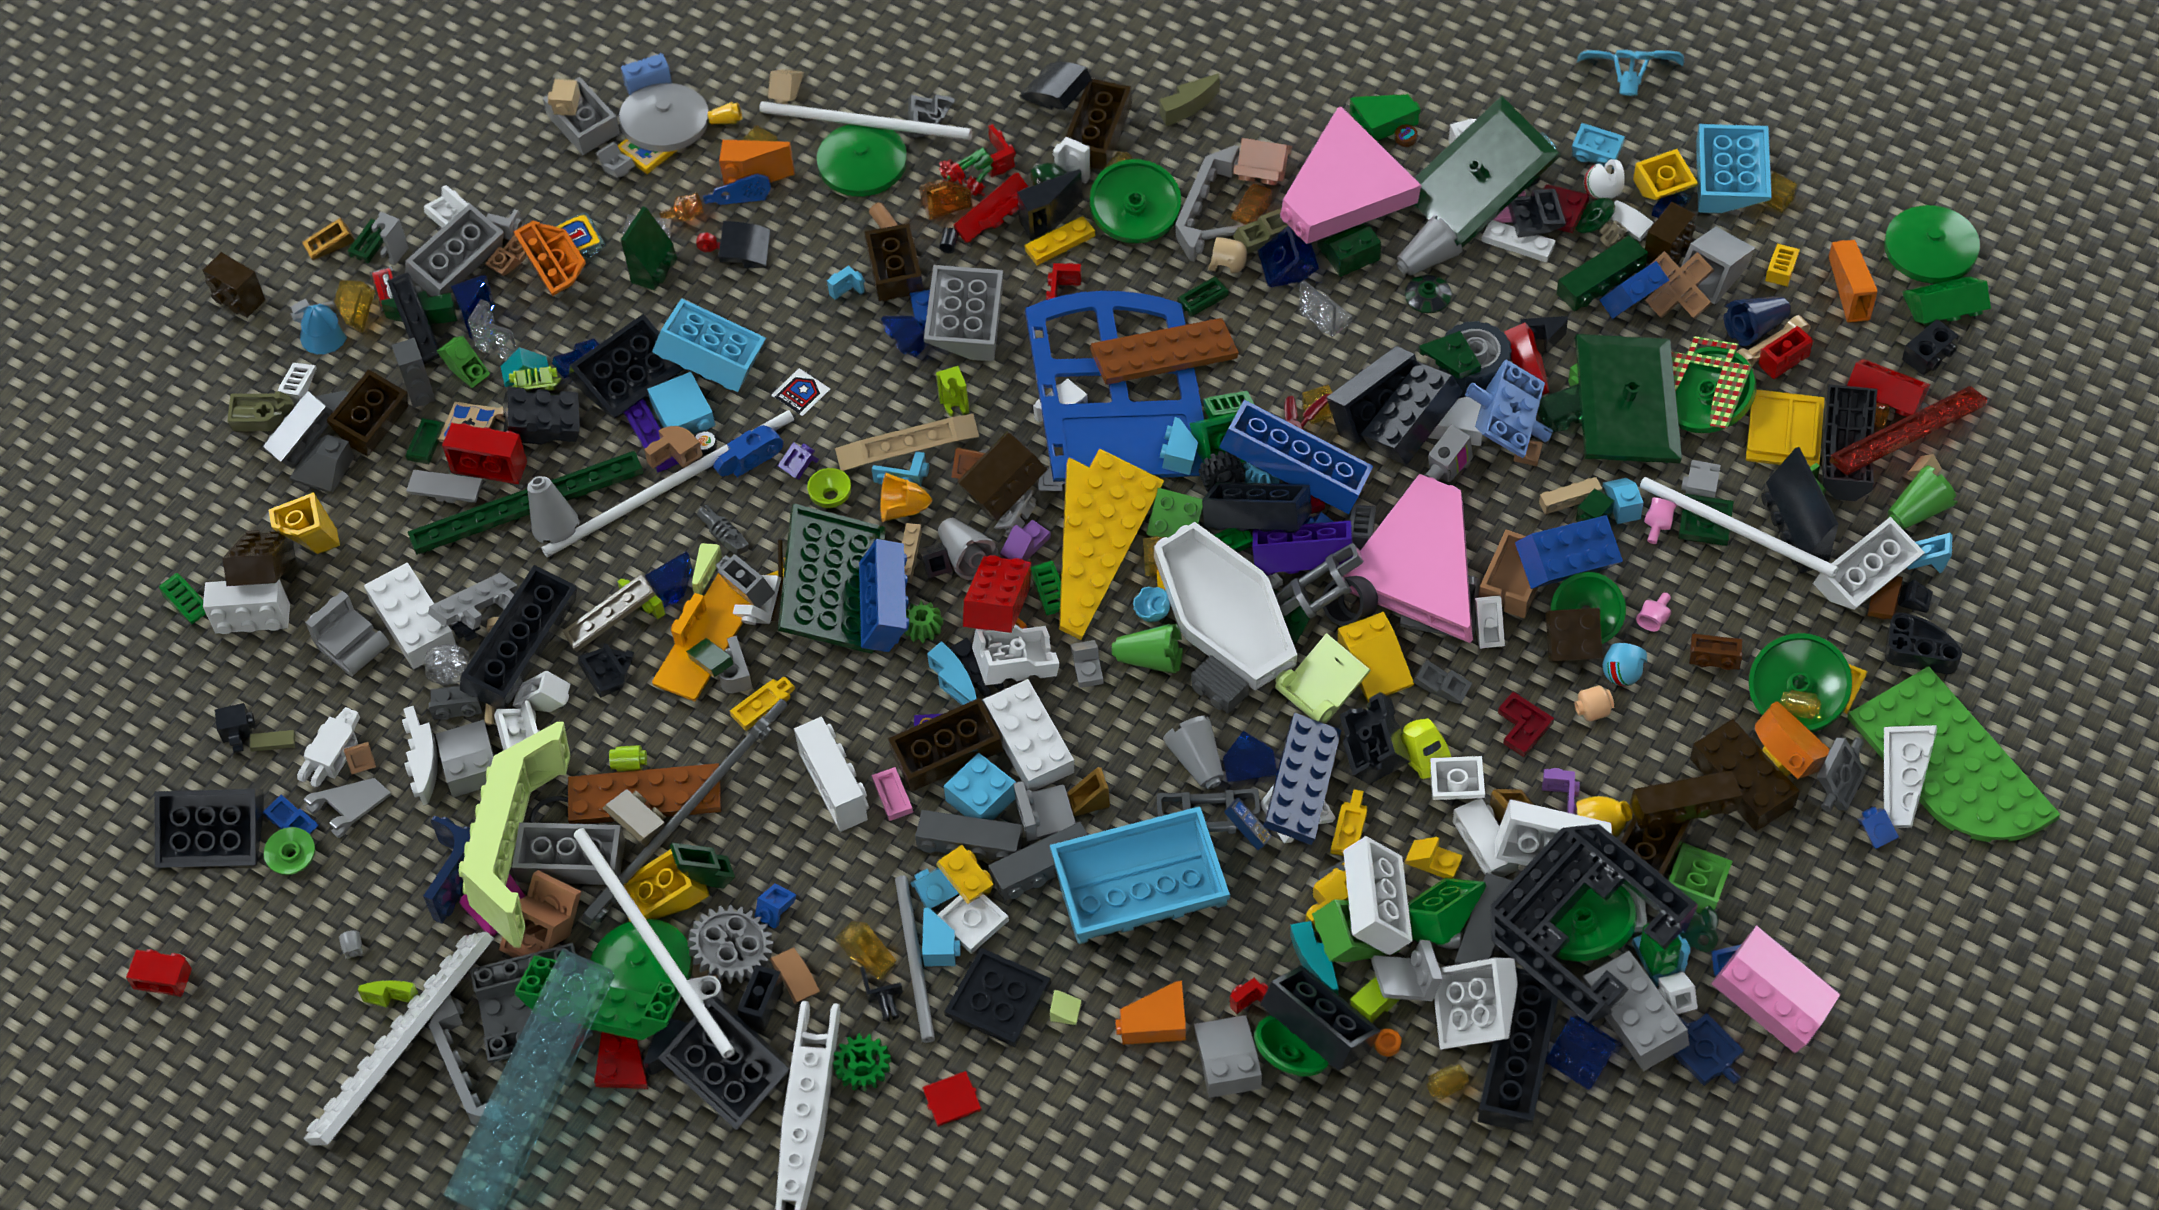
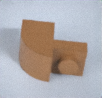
M669 426L658 430L660 439L652 442L644 449L647 463L652 469L670 457H673L684 468L703 456L700 442L689 430L679 426Z

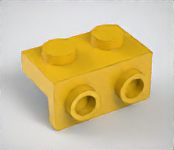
M963 845L941 858L936 864L967 904H970L983 894L985 896L988 895L994 885L992 877L986 870L980 868L975 855L970 850H966Z

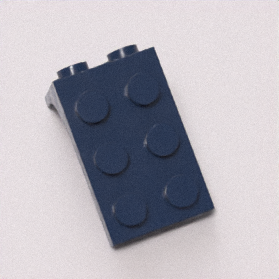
M433 816L431 823L438 841L442 845L453 849L451 855L423 895L433 920L442 924L446 917L453 913L455 904L460 896L464 895L463 877L459 876V864L465 859V843L469 842L471 837L469 827L464 826L462 828L455 825L449 818Z

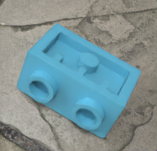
M1581 123L1572 145V156L1581 162L1589 161L1601 164L1604 167L1610 159L1617 160L1625 141V136Z

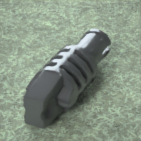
M708 505L702 506L698 510L697 516L708 525L709 532L725 548L737 556L748 551V542L725 517L718 516Z

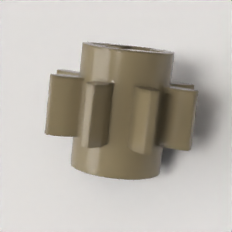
M1616 220L1612 224L1607 222L1599 231L1603 234L1599 239L1609 248L1624 239L1628 230Z

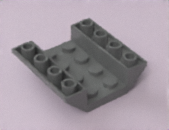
M573 943L470 969L485 1033V1038L483 1039L488 1063L593 1036V1030L541 1019L515 995V990L534 955L559 960L560 976L583 980Z

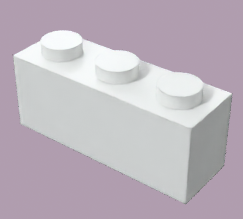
M1478 798L1454 809L1453 823L1485 875L1489 873L1504 877L1518 870L1517 863L1496 859L1495 838L1500 825L1496 822L1494 811L1490 805H1486L1482 798Z

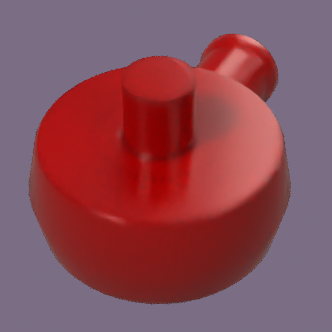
M701 233L697 236L696 246L703 252H712L715 249H720V242H717V238L713 234Z

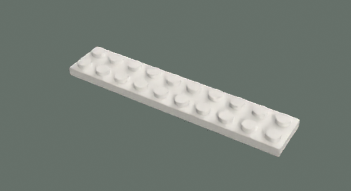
M487 931L468 936L465 935L456 944L458 949L452 956L448 955L440 964L442 969L436 976L432 975L423 986L425 990L421 995H416L407 1005L409 1009L404 1016L400 1015L391 1024L392 1030L387 1037L384 1035L377 1041L374 1046L376 1049L370 1057L366 1056L359 1063L357 1074L354 1077H349L342 1084L340 1089L343 1091L339 1096L332 1098L325 1105L324 1110L326 1112L320 1119L316 1118L308 1126L307 1131L309 1133L305 1136L304 1140L311 1146L328 1145L492 942L494 938Z

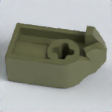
M275 391V394H230L227 422L233 431H272L278 428L283 419L294 409V403L290 396L281 391Z

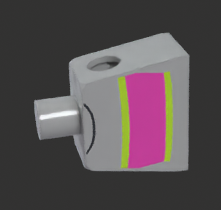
M1451 424L1428 455L1430 468L1424 476L1435 478L1437 481L1442 478L1450 482L1473 458L1471 436Z

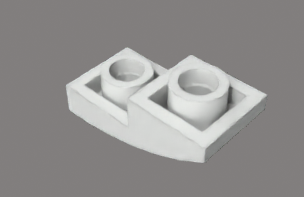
M1616 200L1614 202V214L1608 222L1612 224L1615 220L1628 230L1625 234L1626 236L1630 235L1633 239L1641 241L1647 235L1654 222L1634 208Z

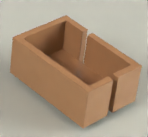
M1505 530L1480 585L1479 598L1500 595L1504 612L1525 619L1538 587L1531 589L1515 545L1516 541L1526 536Z

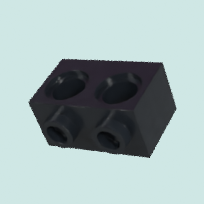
M1936 319L1905 345L1902 360L1924 376L1930 370H1936L1944 358H1949L1956 352L1959 335Z

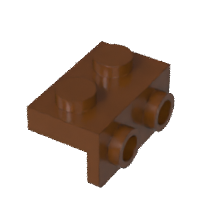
M1692 634L1689 664L1700 667H1720L1725 670H1740L1743 655L1742 639Z

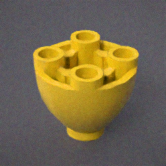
M1596 796L1579 800L1576 803L1577 815L1611 823L1612 835L1616 838L1624 830L1627 821L1632 820L1633 817L1632 809L1626 801L1619 802L1609 797Z

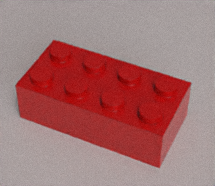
M996 555L983 556L964 598L963 627L1012 633L1030 590L1032 562H1027L1020 558L1004 559Z

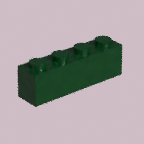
M1629 235L1558 279L1556 294L1574 312L1581 307H1586L1595 298L1607 294L1611 288L1622 284L1630 276L1643 270L1646 267L1648 252Z

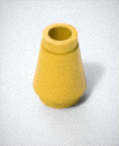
M730 102L712 111H708L710 124H737V121L742 120L739 103L733 104V102Z

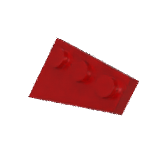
M605 1032L601 1033L594 1080L596 1087L648 1089L638 1039Z

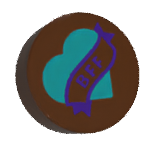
M1401 125L1395 130V141L1400 146L1410 147L1416 143L1418 132L1411 125Z

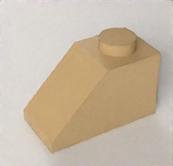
M785 69L771 71L768 98L775 99V103L788 104V101L795 100L803 72Z

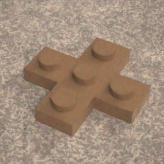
M1665 251L1652 262L1657 261L1669 279L1668 282L1645 299L1661 318L1680 303L1696 319L1712 304L1697 286L1714 269L1698 252L1681 268Z

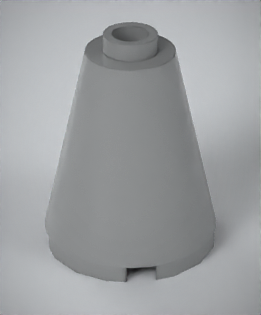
M1438 215L1430 218L1397 257L1398 262L1396 265L1403 274L1407 273L1411 276L1458 256L1463 251L1461 243L1457 246L1454 241L1457 238L1454 231L1442 218L1437 220Z
M542 476L533 478L528 484L527 490L531 528L534 538L541 543H544L543 540H550L551 544L566 540L575 533L576 525L578 524L579 526L580 522L577 513L549 478Z
M948 518L940 524L938 535L947 550L955 572L961 578L973 580L983 556H998V549L992 539L956 518Z
M1198 716L1180 723L1181 728L1175 732L1172 728L1164 735L1163 740L1167 747L1201 787L1212 789L1221 784L1220 780L1224 775L1211 721L1208 716L1207 718L1205 716Z

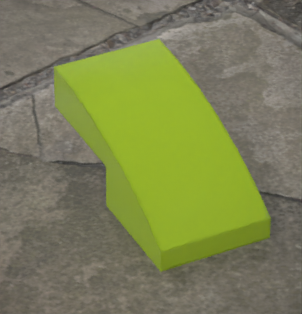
M376 981L359 985L358 988L363 1002L388 1007L391 999L409 1003L413 997L419 995L414 983L404 981Z

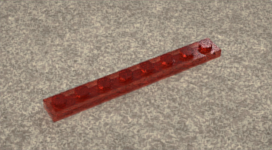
M1968 386L1831 454L1830 463L1848 475L1986 406L1988 398L1973 387Z

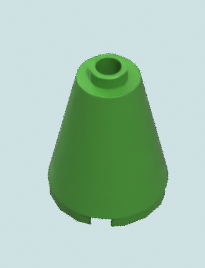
M1927 465L1920 470L1888 510L1889 516L1887 519L1891 517L1904 530L1952 508L1958 503V501L1953 500L1956 497V493L1942 474L1937 477L1933 473L1935 468Z
M1167 624L1117 637L1116 642L1112 643V655L1116 657L1118 662L1167 673H1176V671L1180 670L1183 648H1179L1177 641L1182 640L1180 628L1177 624Z

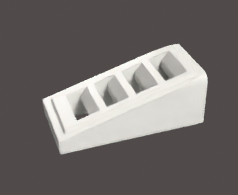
M293 363L280 384L278 391L290 396L293 403L297 405L299 399L307 393L316 366Z

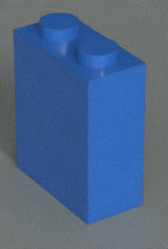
M1655 261L1600 299V302L1613 319L1668 282L1669 279L1657 261Z

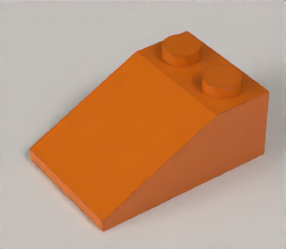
M722 141L719 163L724 186L754 174L768 176L770 183L795 174L790 142Z

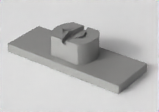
M413 470L406 492L407 494L435 497L436 501L454 503L456 500L476 503L483 480L482 478Z

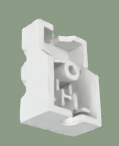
M1015 624L1012 633L976 629L972 649L985 685L1003 683L1007 678L1022 681L1031 675H1036L1039 678L1057 676L1059 660L1056 652H1050V636L1046 626L1022 629Z

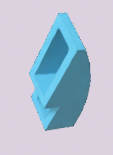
M941 641L927 653L929 667L938 673L940 688L961 705L977 699L973 684L963 664Z

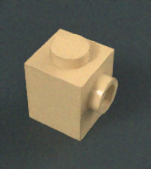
M555 79L552 92L549 91L548 104L552 106L553 114L576 115L580 99L577 80Z

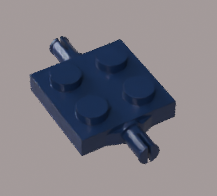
M1707 1013L1697 1021L1690 1022L1689 1024L1677 1014L1688 1031L1689 1046L1673 1055L1703 1086L1722 1074L1733 1085H1736L1742 1077L1731 1066L1743 1056L1744 1050Z

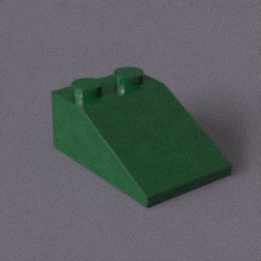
M642 206L622 236L621 243L631 283L655 291L659 284L664 282L670 267L675 265L677 254L671 239L648 208Z

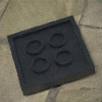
M980 948L944 1011L945 1016L1016 1047L1048 990L1051 978L984 948Z

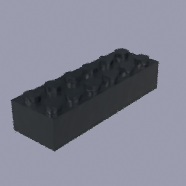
M533 565L461 674L460 691L472 697H478L480 701L496 709H506L575 603L577 586Z
M1515 967L1518 986L1509 1039L1493 1042L1477 1122L1531 1134L1559 998L1525 969Z

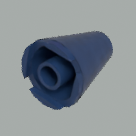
M1781 296L1739 299L1727 304L1728 310L1727 313H1724L1723 319L1731 339L1736 338L1739 341L1737 344L1740 346H1748L1786 320L1790 315L1791 306Z

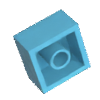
M978 753L944 785L946 802L964 816L994 820L1015 800L1013 783H1016V781Z

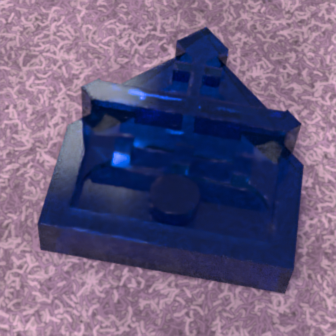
M1245 731L1241 733L1223 757L1227 783L1277 775L1273 749Z

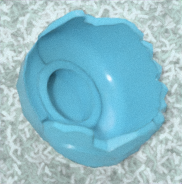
M1160 587L1142 588L1139 595L1133 601V609L1139 618L1150 623L1160 621L1170 610L1168 595Z

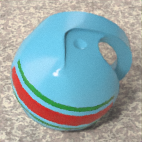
M1612 644L1602 664L1606 678L1618 686L1634 684L1643 673V664L1647 662V652L1632 644Z

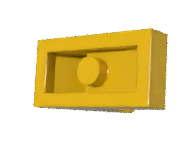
M1439 837L1414 840L1406 857L1405 864L1442 878L1454 879L1461 865L1463 855L1439 847Z

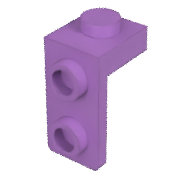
M1559 768L1544 769L1542 791L1568 793L1567 813L1577 815L1574 797H1579L1580 782L1575 781V771H1563Z

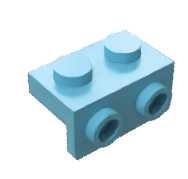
M927 868L915 874L916 880L910 882L911 886L915 887L925 908L931 909L959 894L939 868L931 872Z

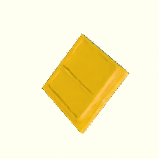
M1756 389L1755 399L1750 407L1745 461L1781 465L1795 448L1800 447L1809 467L1815 463L1819 464L1825 397Z

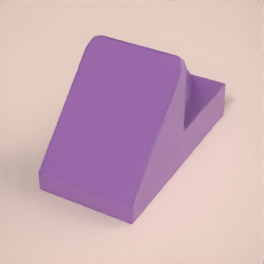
M1031 520L1023 529L1015 525L1000 552V556L1004 559L1020 558L1027 561L1051 538L1050 532L1034 520Z

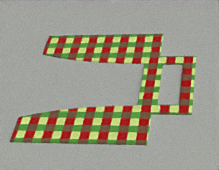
M1694 336L1687 354L1671 352L1675 391L1689 363L1723 368L1713 398L1710 426L1728 429L1752 366L1732 362L1738 344ZM1698 344L1729 349L1726 359L1694 353Z

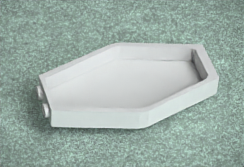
M1196 522L1189 526L1184 525L1180 527L1174 535L1169 538L1164 537L1154 546V559L1180 632L1186 640L1209 657L1211 655L1247 682L1254 690L1275 679L1283 670L1287 671L1296 666L1297 652L1269 578L1262 570Z

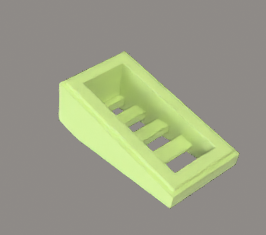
M701 543L692 579L694 593L702 595L717 568L715 565L721 561L722 555L719 545Z

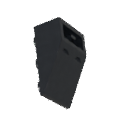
M1080 169L1067 172L1064 175L1017 192L1019 221L1030 240L1053 231L1083 201L1082 174Z

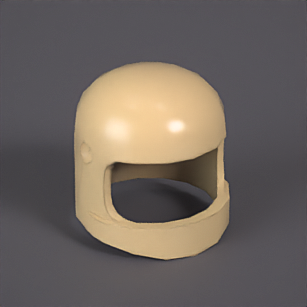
M1216 237L1208 271L1215 272L1217 265H1223L1230 268V273L1240 272L1244 268L1247 259L1246 246L1237 240Z

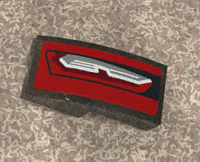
M392 266L369 272L381 313L384 312L381 300L393 298L387 280L395 277Z

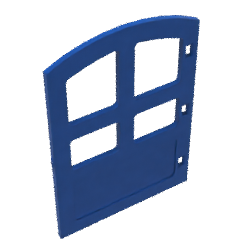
M1093 291L1059 296L1039 302L1025 309L1053 482L1065 481L1066 463L1069 457L1090 467L1099 448L1158 478L1200 476L1199 469H1201L1200 464L1203 461L1197 451L1190 475L1163 469L1164 459L1159 458L1163 444L1168 445L1169 440L1164 439L1167 426H1173L1175 417L1180 418L1190 433L1191 422L1204 420L1194 367L1168 372L1177 376L1181 400L1133 402L1129 400L1126 381L1109 384L1111 402L1061 404L1058 399L1056 377L1101 376L1094 358L1053 359L1051 357L1046 321L1073 313L1092 310L1096 313L1100 340H1111L1118 338L1113 310L1133 311L1162 317L1166 320L1167 328L1185 325L1181 303L1142 293ZM1035 330H1042L1043 338L1036 339ZM1044 388H1052L1053 396L1046 397ZM1054 447H1062L1063 455L1056 456Z

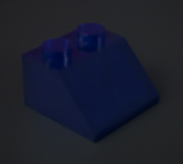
M1289 225L1258 250L1267 286L1269 287L1303 282L1319 269L1312 244H1306Z

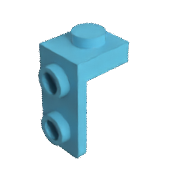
M915 451L910 471L876 465L872 467L873 482L882 485L885 473H889L893 476L907 479L921 487L923 477H927L929 472V463H926L925 453Z

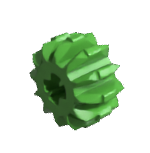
M920 601L918 606L911 603L910 610L906 609L909 627L904 634L906 637L910 636L913 642L918 638L922 643H924L926 638L933 641L934 634L940 635L943 624L940 610L938 607L934 608L931 602L924 605Z

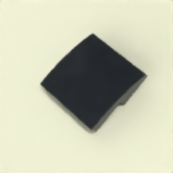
M1555 189L1533 190L1531 196H1519L1508 205L1517 238L1548 233L1560 229L1566 224Z
M723 221L719 261L743 262L744 268H767L770 229L750 223Z

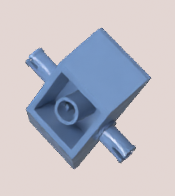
M1505 360L1486 390L1475 383H1471L1466 390V397L1481 404L1475 427L1482 435L1519 457H1525L1531 434L1545 443L1551 437V432H1553L1551 428L1536 421V414L1545 382L1512 362Z

